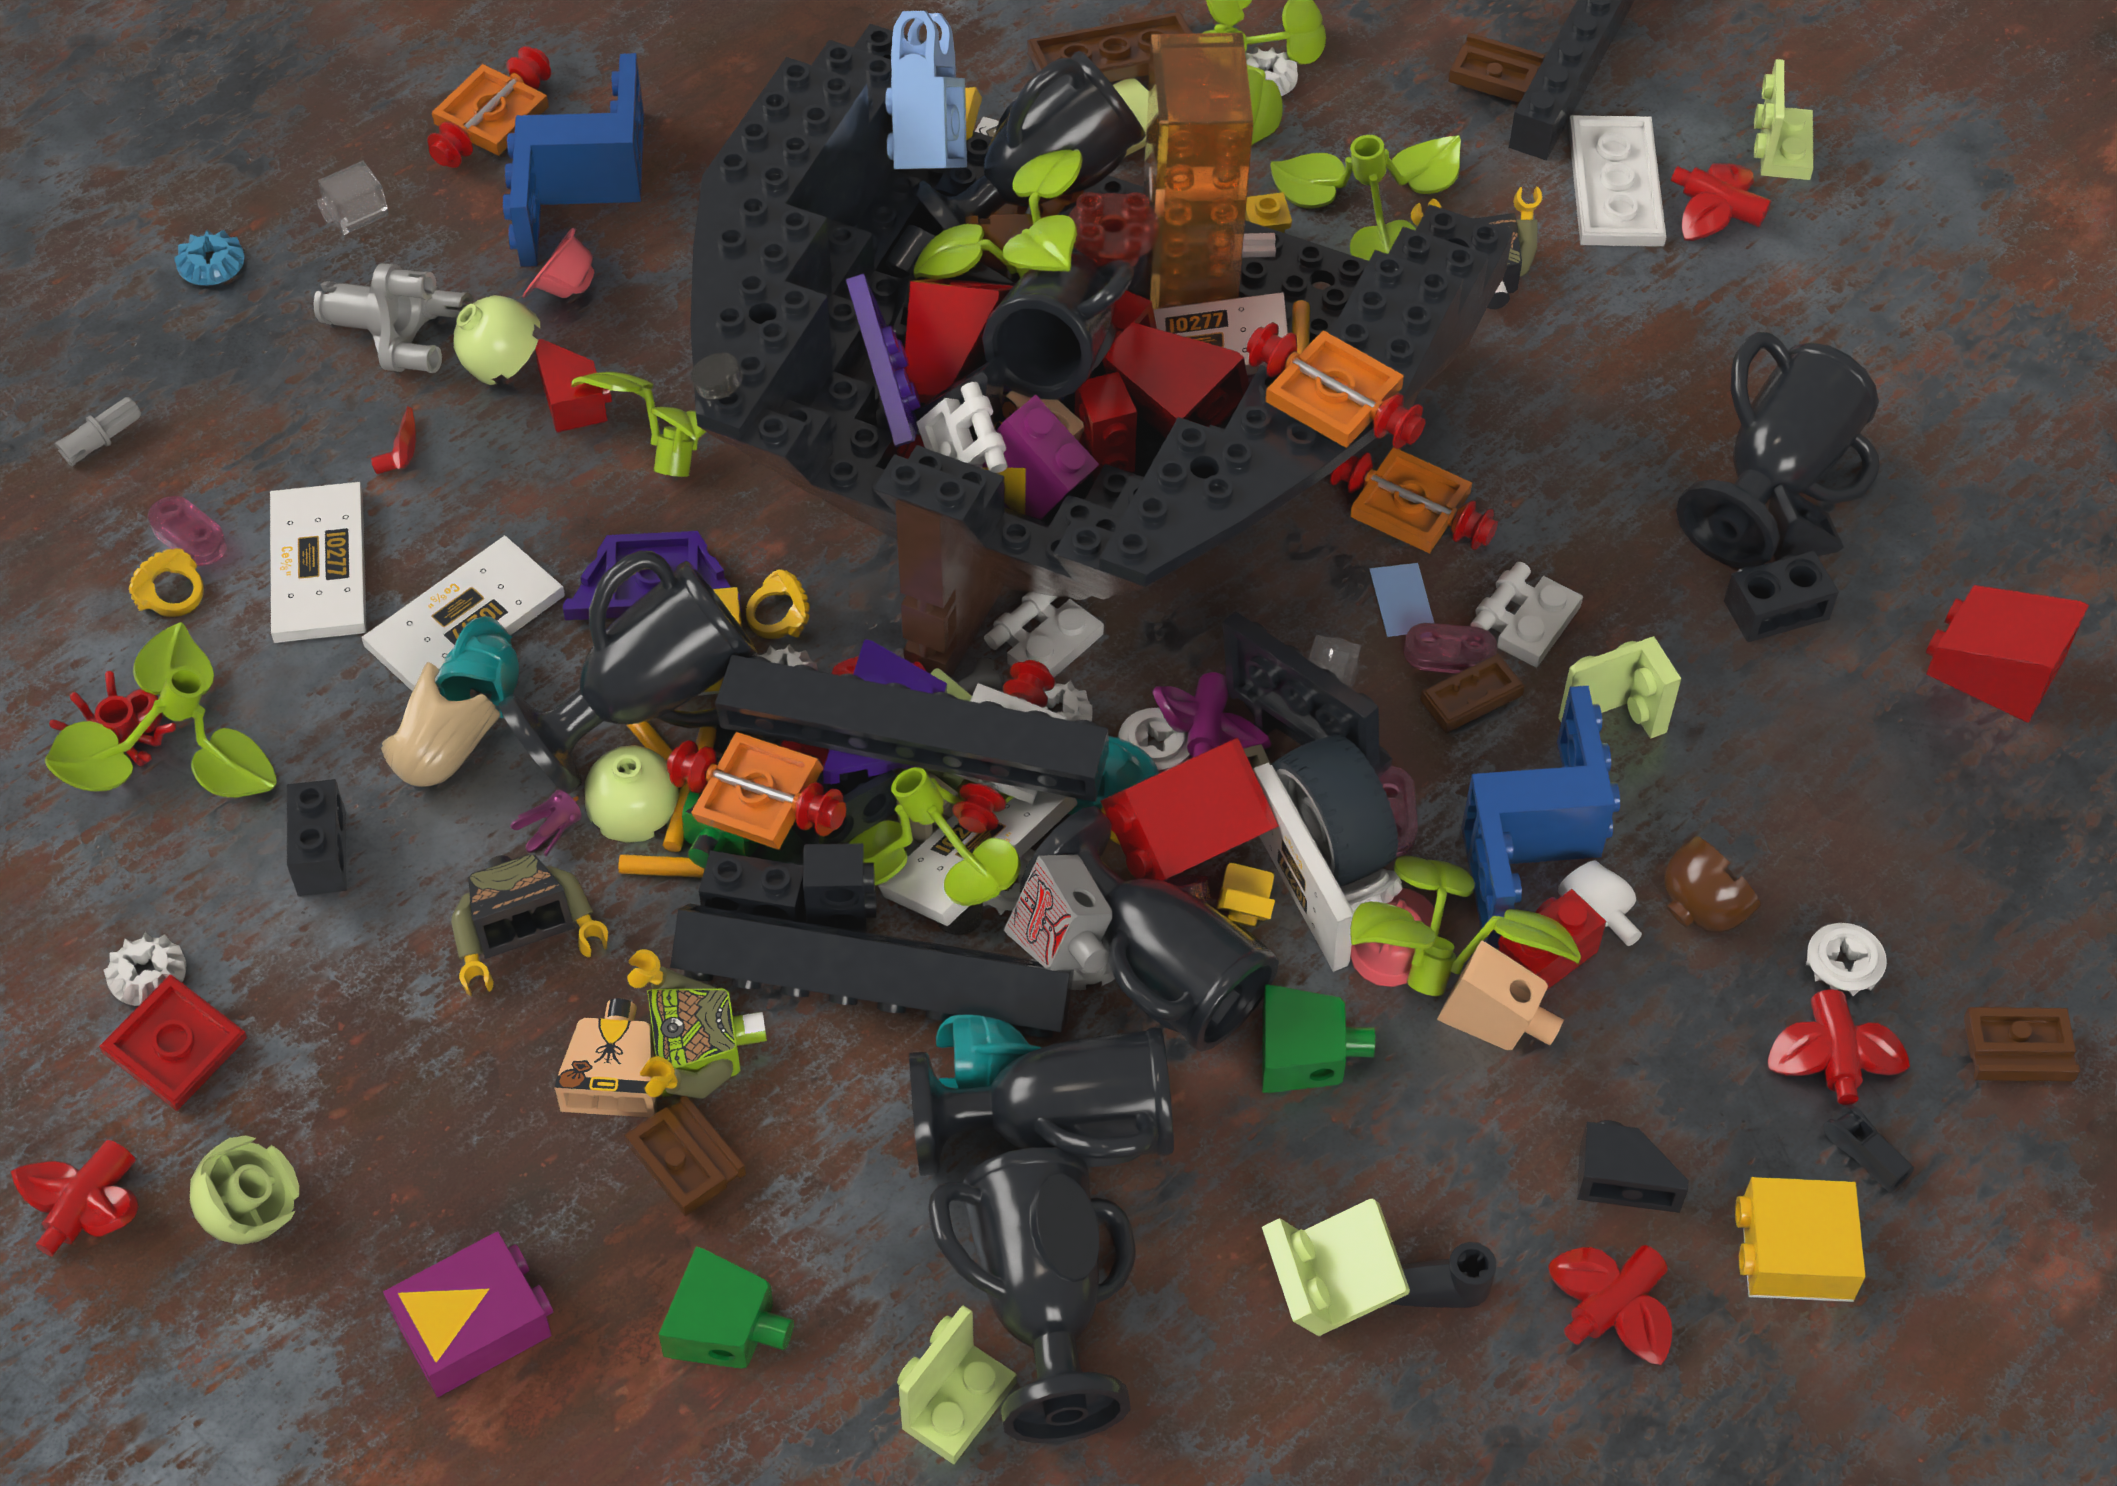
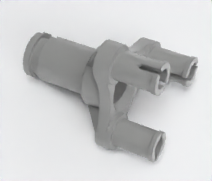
M381 263L374 270L371 286L326 281L321 284L323 291H328L329 294L316 291L313 304L315 316L320 323L369 330L375 341L380 366L384 370L402 372L405 369L436 373L442 363L441 350L436 345L412 344L416 333L428 320L435 319L438 316L457 318L460 311L467 306V304H463V301L472 302L474 299L469 292L460 293L440 290L436 286V278L432 272L403 270L397 264Z

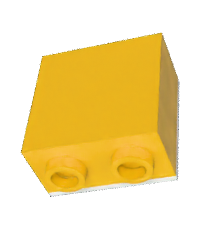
M1751 1177L1744 1196L1737 1197L1735 1206L1736 1225L1738 1228H1743L1744 1243L1741 1244L1739 1251V1269L1741 1275H1747L1749 1297L1854 1302L1865 1279L1856 1182Z

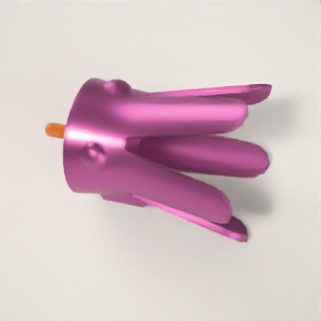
M556 790L541 805L518 815L519 819L510 825V828L513 830H519L542 818H547L526 844L527 852L531 853L537 850L558 831L544 852V856L547 857L564 830L581 819V811L576 803L579 797L575 796L572 798L564 791Z

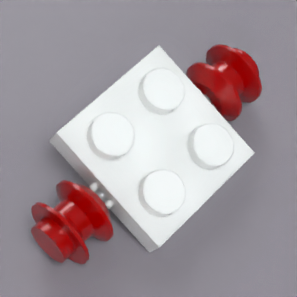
M1035 660L1017 662L1011 666L1010 674L1013 679L1004 683V693L978 683L970 700L977 703L991 701L1008 709L1023 712L1037 710L1045 712L1054 718L1064 720L1067 718L1043 708L1048 703V696L1045 692L1054 688L1055 679L1044 664ZM957 775L976 783L964 784L961 787L960 795L965 801L955 803L952 811L963 828L974 833H983L985 830L997 828L999 820L993 812H1001L1006 807V801L999 792L1033 804L1038 791Z

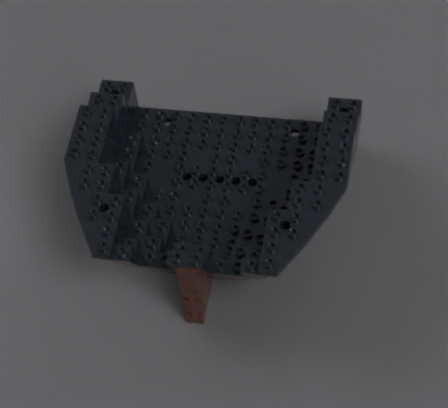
M869 24L854 47L829 40L812 65L786 57L702 175L693 244L690 318L696 419L698 427L722 442L735 446L763 467L773 470L809 494L820 497L856 520L869 524L897 539L900 593L906 595L901 603L903 638L908 640L903 649L904 659L910 663L920 662L926 672L930 674L934 669L939 668L951 678L1004 586L1049 596H1067L1076 600L1086 599L1090 596L1103 600L1116 594L1123 597L1134 590H1141L1240 534L1323 479L1376 438L1374 436V420L1345 448L1267 403V388L1279 375L1275 377L1268 376L1267 367L1260 365L1255 375H1247L1249 387L1236 410L1219 427L1213 425L1206 427L1178 417L1167 438H1164L1137 414L1135 472H1128L1105 463L1094 482L1088 476L1070 495L1067 494L1065 500L1043 521L1004 507L1003 475L916 445L908 459L898 456V447L894 444L846 279L861 274L865 275L887 326H890L902 278L889 270L884 262L907 225H914L935 237L942 232L938 226L934 225V220L915 197L911 189L921 181H926L935 189L946 168L894 169V160H890L887 153V138L889 133H893L892 115H889L886 109L887 88H892L891 50L893 31ZM973 131V133L985 136L991 139L993 138L991 136ZM1109 175L1095 186L1084 190L1083 198H1092L1096 193H1100L1107 200L1124 206L1140 220L1149 237L1151 259L1145 276L1130 292L1152 301L1153 310L1283 292L1288 333H1292L1293 304L1296 301L1304 300L1310 305L1309 344L1324 330L1404 375L1402 389L1398 393L1404 396L1403 407L1407 409L1414 404L1419 392L1434 380L1469 345L1492 297L1503 280L1513 231L1429 204L1416 230L1402 227L1389 254L1375 250L1368 261L1185 200L1151 201L1149 188ZM1212 233H1275V257L1213 260ZM1324 282L1331 286L1322 290L1313 287L1312 284ZM1102 361L1091 372L1088 379L1106 375ZM917 409V410H915V414H916L917 420L919 421L920 418H919V416H918L917 413H916L919 409Z

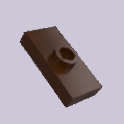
M1498 653L1421 691L1420 701L1444 732L1448 733L1523 696L1525 685Z

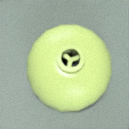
M498 295L485 297L465 306L460 311L454 330L453 347L461 364L470 374L483 383L494 385L497 383L492 380L493 378H497L502 374L508 379L515 375L528 361L538 342V339L532 335L534 324L540 328V321L535 313L512 298Z
M636 745L620 746L606 752L593 764L585 780L584 794L587 816L591 823L593 821L600 828L604 836L625 843L646 841L655 837L654 831L662 828L665 824H667L668 828L679 799V787L674 786L670 781L667 771V760L649 748Z
M240 1136L228 1138L204 1156L191 1178L190 1205L194 1217L207 1233L220 1241L240 1245L259 1242L290 1221L295 1213L292 1210L294 1208V1200L299 1197V1183L293 1166L282 1152L271 1145L265 1149L259 1144L251 1143L256 1139L254 1137Z

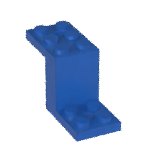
M636 53L620 54L619 71H612L613 96H618V100L610 102V113L516 115L515 133H508L507 136L508 155L510 159H513V163H506L505 165L506 187L511 189L510 194L503 195V213L505 220H512V224H509V245L511 250L517 249L521 267L538 265L541 205L641 202L644 106Z
M1589 686L1569 688L1557 738L1562 768L1472 774L1461 829L1470 875L1475 882L1473 891L1481 929L1493 916L1504 918L1506 910L1515 909L1514 903L1521 902L1522 888L1520 876L1518 873H1511L1510 864L1600 858L1606 838H1612L1613 812L1620 810V792L1617 783H1610L1608 774L1611 769L1610 747L1608 743H1601L1599 732L1602 730V712L1599 704L1592 703ZM1493 930L1484 942L1494 948H1499L1498 941L1501 935Z

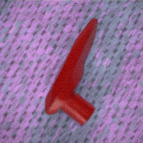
M407 406L399 433L394 440L393 450L371 458L376 474L394 469H403L410 463L416 444L415 419L411 407Z

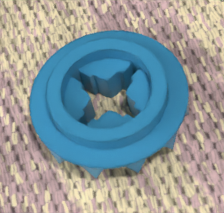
M207 229L204 236L197 237L190 234L189 243L178 245V255L174 259L179 274L186 281L196 285L208 286L225 282L235 276L244 264L245 255L237 237H229L225 230L213 235ZM214 251L210 264H207L206 259H204L206 252Z

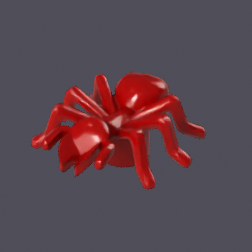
M106 671L105 681L108 697L96 706L95 715L78 693L73 692L70 694V699L79 708L86 721L96 722L111 729L118 738V744H121L127 740L152 709L155 700L159 698L157 695L147 693L141 688L133 691L126 698L118 696L114 673ZM160 713L137 742L151 746H160L163 735L174 732L176 724L169 723L159 726L163 718V714ZM55 719L50 720L49 723L51 728L59 731L69 726ZM155 730L153 736L146 735L147 733H150ZM134 747L126 751L138 766H144L146 762L148 763L152 759L149 753L145 751L138 752Z

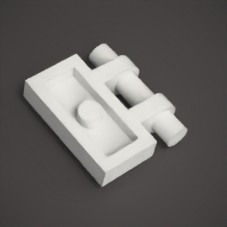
M970 382L961 387L965 401L962 405H960L958 399L944 398L916 422L926 449L983 468L982 464L986 461L989 471L994 473L1002 472L1008 466L1003 454L1006 451V445L1001 433L995 431L990 417L993 414L990 400L987 396L982 395L977 382ZM972 425L978 437L975 442H973L969 427Z
M1516 562L1511 570L1504 571L1496 582L1497 589L1492 596L1484 598L1475 610L1477 616L1471 623V629L1478 635H1486L1490 628L1501 632L1497 648L1537 668L1580 609L1583 596L1545 576L1541 578L1535 588L1526 584L1525 580L1530 575L1531 570L1525 563ZM1510 601L1521 605L1515 615L1505 609Z
M1028 592L1022 597V604L1011 614L1003 613L994 621V628L984 636V640L994 650L998 649L1005 642L1013 647L1007 652V663L1010 666L1017 662L1035 660L1044 664L1049 669L1050 674L1055 677L1103 635L1104 624L1071 599L1059 609H1056L1050 603L1057 596ZM1035 618L1041 624L1031 633H1028L1022 627Z

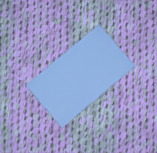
M1418 563L1369 568L1387 637L1436 631Z

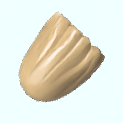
M430 662L425 664L397 733L385 739L381 747L387 764L404 782L418 787L437 785L451 777L501 716L500 712L495 709L496 705L484 694H479L471 699L462 701H448L440 694L435 683L439 669Z

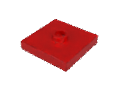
M170 974L99 1047L105 1056L175 1111H178L247 1039L244 1030Z

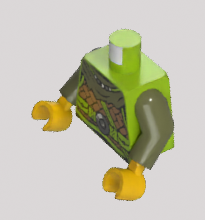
M646 949L637 951L629 959L630 965L638 967L633 969L627 976L630 986L642 988L650 982L652 990H647L656 1056L651 1057L639 1072L642 1077H651L645 1086L648 1096L654 1098L662 1094L663 1097L680 1095L699 1099L706 1098L729 1080L730 1077L737 1075L741 1071L737 1046L767 1041L763 1012L733 1016L728 990L717 989L666 967H661L658 957L652 951Z

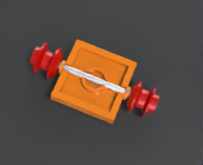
M528 46L521 47L518 50V57H511L507 61L506 66L510 76L482 64L432 111L433 122L439 126L440 134H430L427 142L429 153L438 164L452 168L459 167L462 162L461 156L467 157L473 153L472 143L499 156L508 147V133H515L516 115H541L549 107L547 95L538 91L540 81H546L551 77L549 59L541 50Z
M1274 322L1268 324L1265 328H1257L1251 335L1246 348L1247 353H1249L1250 366L1257 367L1265 362L1267 363L1268 376L1275 377L1279 375L1266 391V402L1345 448L1357 438L1372 420H1374V436L1380 439L1387 433H1390L1394 436L1393 447L1396 449L1402 448L1406 443L1412 445L1421 435L1426 422L1422 418L1423 407L1420 404L1414 405L1409 410L1403 407L1404 396L1398 393L1402 389L1404 375L1324 330L1301 354L1297 353V336L1294 333H1288L1283 338L1279 337V326Z
M1393 447L1377 471L1373 470L1371 454L1366 452L1360 458L1354 455L1329 473L1331 474V485L1335 486L1341 480L1348 482V492L1351 494L1365 487L1353 503L1350 517L1429 554L1448 526H1452L1453 541L1458 542L1464 536L1471 539L1472 550H1476L1481 544L1487 546L1496 532L1498 521L1493 520V509L1490 508L1484 514L1476 512V501L1472 500L1463 505L1471 494L1472 482Z
M739 732L735 733L718 765L716 752L713 748L705 746L699 750L697 744L690 740L676 747L671 752L667 761V771L670 781L674 786L683 787L688 783V787L693 793L702 792L691 812L697 822L778 850L795 819L800 829L808 830L815 824L817 834L827 836L842 825L846 815V804L843 802L841 791L831 789L825 794L823 786L816 782L823 770V766L818 758Z

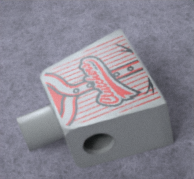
M1078 855L1038 856L1004 931L1046 969L1052 971L1084 969L1086 973H1095L1108 963L1109 952L1102 945L1101 940L1112 919V910Z

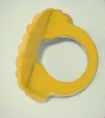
M174 548L163 550L162 553L156 552L154 556L148 558V561L142 562L140 568L135 570L134 577L131 578L129 592L132 594L131 598L134 600L135 605H138L139 611L151 609L166 617H179L193 611L201 602L204 592L202 578L196 571V561L191 558L190 554L184 553L183 549ZM163 572L182 574L192 582L193 592L183 602L168 603L158 597L153 581Z
M783 569L772 572L764 580L763 586L749 599L746 608V620L750 628L758 636L766 639H778L786 635L798 638L803 631L804 626L809 620L810 615L808 612L810 606L806 602L808 597L804 594L805 590L795 575ZM773 595H788L792 598L793 605L780 622L773 625H764L756 620L755 611L763 599Z

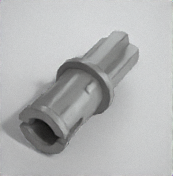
M125 397L97 417L93 418L91 415L86 417V423L60 441H57L55 446L59 449V453L66 462L74 466L102 445L106 447L111 445L110 438L138 420L141 416V411L131 398Z

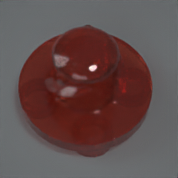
M1088 192L1080 195L1077 198L1076 206L1069 215L1077 227L1074 247L1082 254L1093 258L1101 266L1115 260H1123L1132 267L1135 266L1139 257L1152 249L1159 236V219L1153 208L1149 206V198L1138 192H1132L1127 195L1118 193L1099 195Z

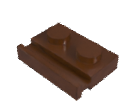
M1468 33L1467 40L1462 45L1450 69L1448 82L1520 103L1544 61L1545 54Z
M1968 1007L1964 1015V1023L1971 1061H1974L1975 1066L1974 1080H2076L2080 1073V1068L2075 1062L2076 1048L2068 1008Z
M682 1096L679 1098L680 1102L670 1109L665 1107L626 1133L625 1140L627 1146L684 1216H687L725 1190L727 1184L736 1177L741 1179L745 1176L746 1171L742 1161L687 1096Z

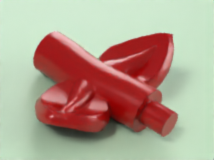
M1713 163L1707 172L1697 167L1691 172L1677 166L1671 178V182L1685 187L1683 194L1692 198L1688 201L1683 214L1682 233L1684 241L1698 240L1721 231L1729 224L1731 217L1760 227L1772 203V200L1748 192L1754 183L1753 172L1738 164Z
M1834 989L1820 991L1811 998V1006L1816 1022H1799L1787 1027L1775 1040L1768 1058L1769 1070L1782 1075L1802 1076L1825 1070L1827 1087L1836 1092L1838 1103L1841 1105H1852L1858 1101L1857 1088L1863 1082L1861 1068L1874 1074L1894 1075L1902 1073L1910 1067L1909 1057L1898 1037L1889 1028L1879 1023H1865L1855 1026L1845 994Z
M106 1140L80 1170L67 1162L61 1161L32 1163L12 1170L11 1174L14 1185L22 1198L40 1212L49 1213L42 1222V1226L46 1231L35 1244L36 1247L52 1257L63 1242L72 1244L82 1229L92 1236L101 1237L130 1223L139 1208L137 1198L131 1190L114 1185L135 1163V1157L120 1144Z
M1647 1245L1640 1246L1620 1270L1614 1259L1602 1250L1593 1247H1581L1567 1251L1550 1262L1548 1268L1555 1284L1568 1295L1582 1301L1572 1310L1573 1321L1564 1328L1565 1335L1571 1342L1578 1345L1588 1336L1598 1338L1614 1325L1619 1338L1629 1350L1648 1363L1658 1366L1662 1365L1667 1358L1671 1346L1672 1323L1666 1307L1657 1299L1648 1295L1668 1270L1665 1260L1655 1249Z

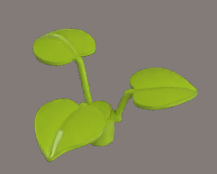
M1206 0L1210 14L1219 24L1215 25V30L1205 31L1200 36L1199 45L1204 52V61L1207 63L1220 62L1221 67H1232L1244 71L1238 87V111L1242 146H1251L1271 135L1278 128L1282 119L1283 104L1277 84L1272 80H1265L1266 74L1264 70L1236 60L1246 52L1247 45L1287 39V54L1290 60L1301 65L1316 61L1324 50L1326 33L1322 24V15L1313 0H1288L1282 14L1285 31L1246 37L1242 31L1232 26L1244 19L1242 9L1248 7L1252 0Z
M1363 135L1352 142L1350 147L1351 157L1345 159V168L1336 156L1328 153H1310L1285 161H1271L1270 166L1273 180L1280 193L1284 192L1285 198L1289 202L1302 208H1319L1332 203L1336 197V188L1346 187L1352 171L1357 180L1364 185H1369L1371 187L1377 226H1367L1358 230L1352 237L1349 246L1352 256L1369 261L1375 250L1389 254L1402 227L1416 230L1406 220H1395L1387 224L1384 222L1378 183L1386 174L1387 169L1398 185L1402 186L1408 183L1410 188L1416 193L1431 194L1443 191L1454 184L1460 172L1461 139L1459 135L1416 144L1399 152L1391 161L1389 151L1384 148L1381 138L1375 135Z
M1075 149L1073 151L1060 150L1046 153L1030 160L1019 169L1013 180V189L1019 197L1030 196L1029 205L1033 225L1030 229H1024L1021 234L1010 239L1004 246L1003 251L990 240H982L984 231L980 225H958L941 232L927 244L915 264V278L946 279L959 276L969 271L978 263L983 254L982 250L991 252L1006 265L1010 274L1018 273L1020 278L1029 269L1069 272L1071 269L1072 250L1077 237L1076 224L1072 218L1065 215H1053L1041 219L1038 205L1041 197H1057L1074 183L1082 165L1083 158L1081 152Z
M599 372L572 380L571 388L587 383L613 391L634 392L644 398L652 433L650 444L657 446L654 471L670 476H689L692 450H697L699 437L706 433V431L697 426L696 411L690 410L685 412L678 408L655 407L651 390L654 384L633 375L619 372ZM657 416L675 427L666 426L664 427L663 434H660Z
M182 622L154 636L140 650L133 665L135 681L145 692L160 695L158 700H155L152 709L127 740L118 744V738L111 729L96 722L82 721L66 727L56 736L44 760L47 768L56 777L73 787L87 791H107L117 788L126 782L133 770V765L124 752L130 750L156 717L163 713L173 721H183L190 717L194 718L196 741L202 749L194 754L191 768L196 780L209 792L222 797H244L271 791L277 784L276 775L270 761L260 747L245 734L237 730L221 728L212 734L210 741L206 738L203 721L206 710L199 703L202 696L209 691L213 683L214 672L206 654L194 642Z
M919 767L909 768L900 773L891 786L892 793L900 803V805L896 806L895 811L900 817L901 824L891 820L882 821L857 835L848 843H863L865 863L874 862L876 886L894 877L906 865L908 856L904 847H907L913 841L910 819L922 825L936 822L958 853L964 858V860L958 862L949 870L944 880V890L951 901L962 906L983 903L998 896L1002 890L1009 888L1020 873L1021 862L1019 854L1013 845L999 838L985 840L971 853L943 818L944 800L952 805L965 801L960 795L961 787L964 784L976 782L964 779L955 789L958 792L957 797L942 788L935 778L930 779L925 770ZM999 792L1001 796L1005 799L1006 803H1008L1014 798L1012 796Z
M1400 856L1394 864V871L1400 879L1418 888L1436 890L1437 899L1431 927H1428L1421 921H1415L1412 914L1403 908L1373 901L1359 905L1351 920L1350 936L1352 945L1376 942L1415 948L1407 983L1414 990L1430 996H1441L1444 994L1451 972L1461 974L1464 963L1474 953L1480 941H1484L1493 930L1509 940L1563 956L1579 964L1581 958L1572 936L1559 922L1538 913L1518 909L1506 910L1504 918L1493 916L1456 958L1453 952L1454 945L1450 941L1438 937L1447 893L1462 897L1470 896L1473 893L1475 882L1472 876L1463 868L1439 860Z

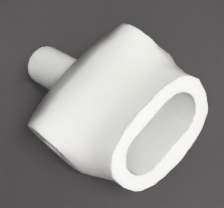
M1594 860L1571 872L1560 883L1558 888L1560 896L1573 889L1607 921L1605 927L1609 926L1627 946H1631L1639 940L1642 933L1625 916L1634 906L1636 896L1632 887L1619 875Z

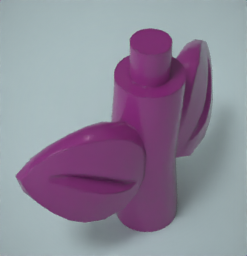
M1210 672L1202 675L1198 681L1194 697L1172 686H1156L1152 690L1154 698L1168 725L1178 733H1188L1187 751L1192 757L1237 737L1243 749L1262 744L1263 749L1271 747V740L1258 727L1241 716L1223 713L1229 693L1226 676L1220 673Z

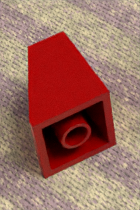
M947 278L910 281L905 344L909 366L904 367L909 381H913L921 403H927L936 394L973 372L980 359L985 355L982 336L987 319L1013 287L1012 285Z
M1134 322L1123 332H1116L1115 339L1102 360L1106 375L1115 372L1120 373L1137 410V414L1164 438H1167L1178 417L1206 427L1210 425L1219 427L1236 410L1249 387L1245 360L1239 352Z
M1973 585L1964 601L1956 598L1944 621V623L1949 624L1946 632L1937 629L1931 639L1926 654L1932 656V660L1926 675L2029 723L2065 661L2089 605L2077 600Z
M1238 737L1100 800L1106 816L1112 822L1111 830L1116 834L1126 856L1127 867L1136 879L1166 880L1279 826Z

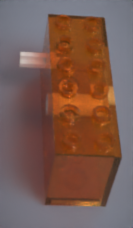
M1243 32L1151 34L1142 226L1150 242L1151 259L1145 278L1147 299L1152 301L1153 310L1239 298L1242 258L1275 257L1276 254L1275 233L1244 234L1253 114Z

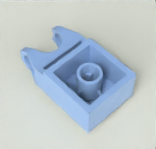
M902 11L893 29L891 50L892 88H887L886 109L887 113L892 115L893 133H889L887 138L888 157L890 160H894V169L967 167L965 78H956L955 50L951 26L942 13L928 14L927 11ZM911 19H915L910 26L907 41L904 37V27ZM934 21L941 27L942 37L940 41L939 32ZM925 24L927 29V38L926 41L921 44L919 39V31L921 26Z

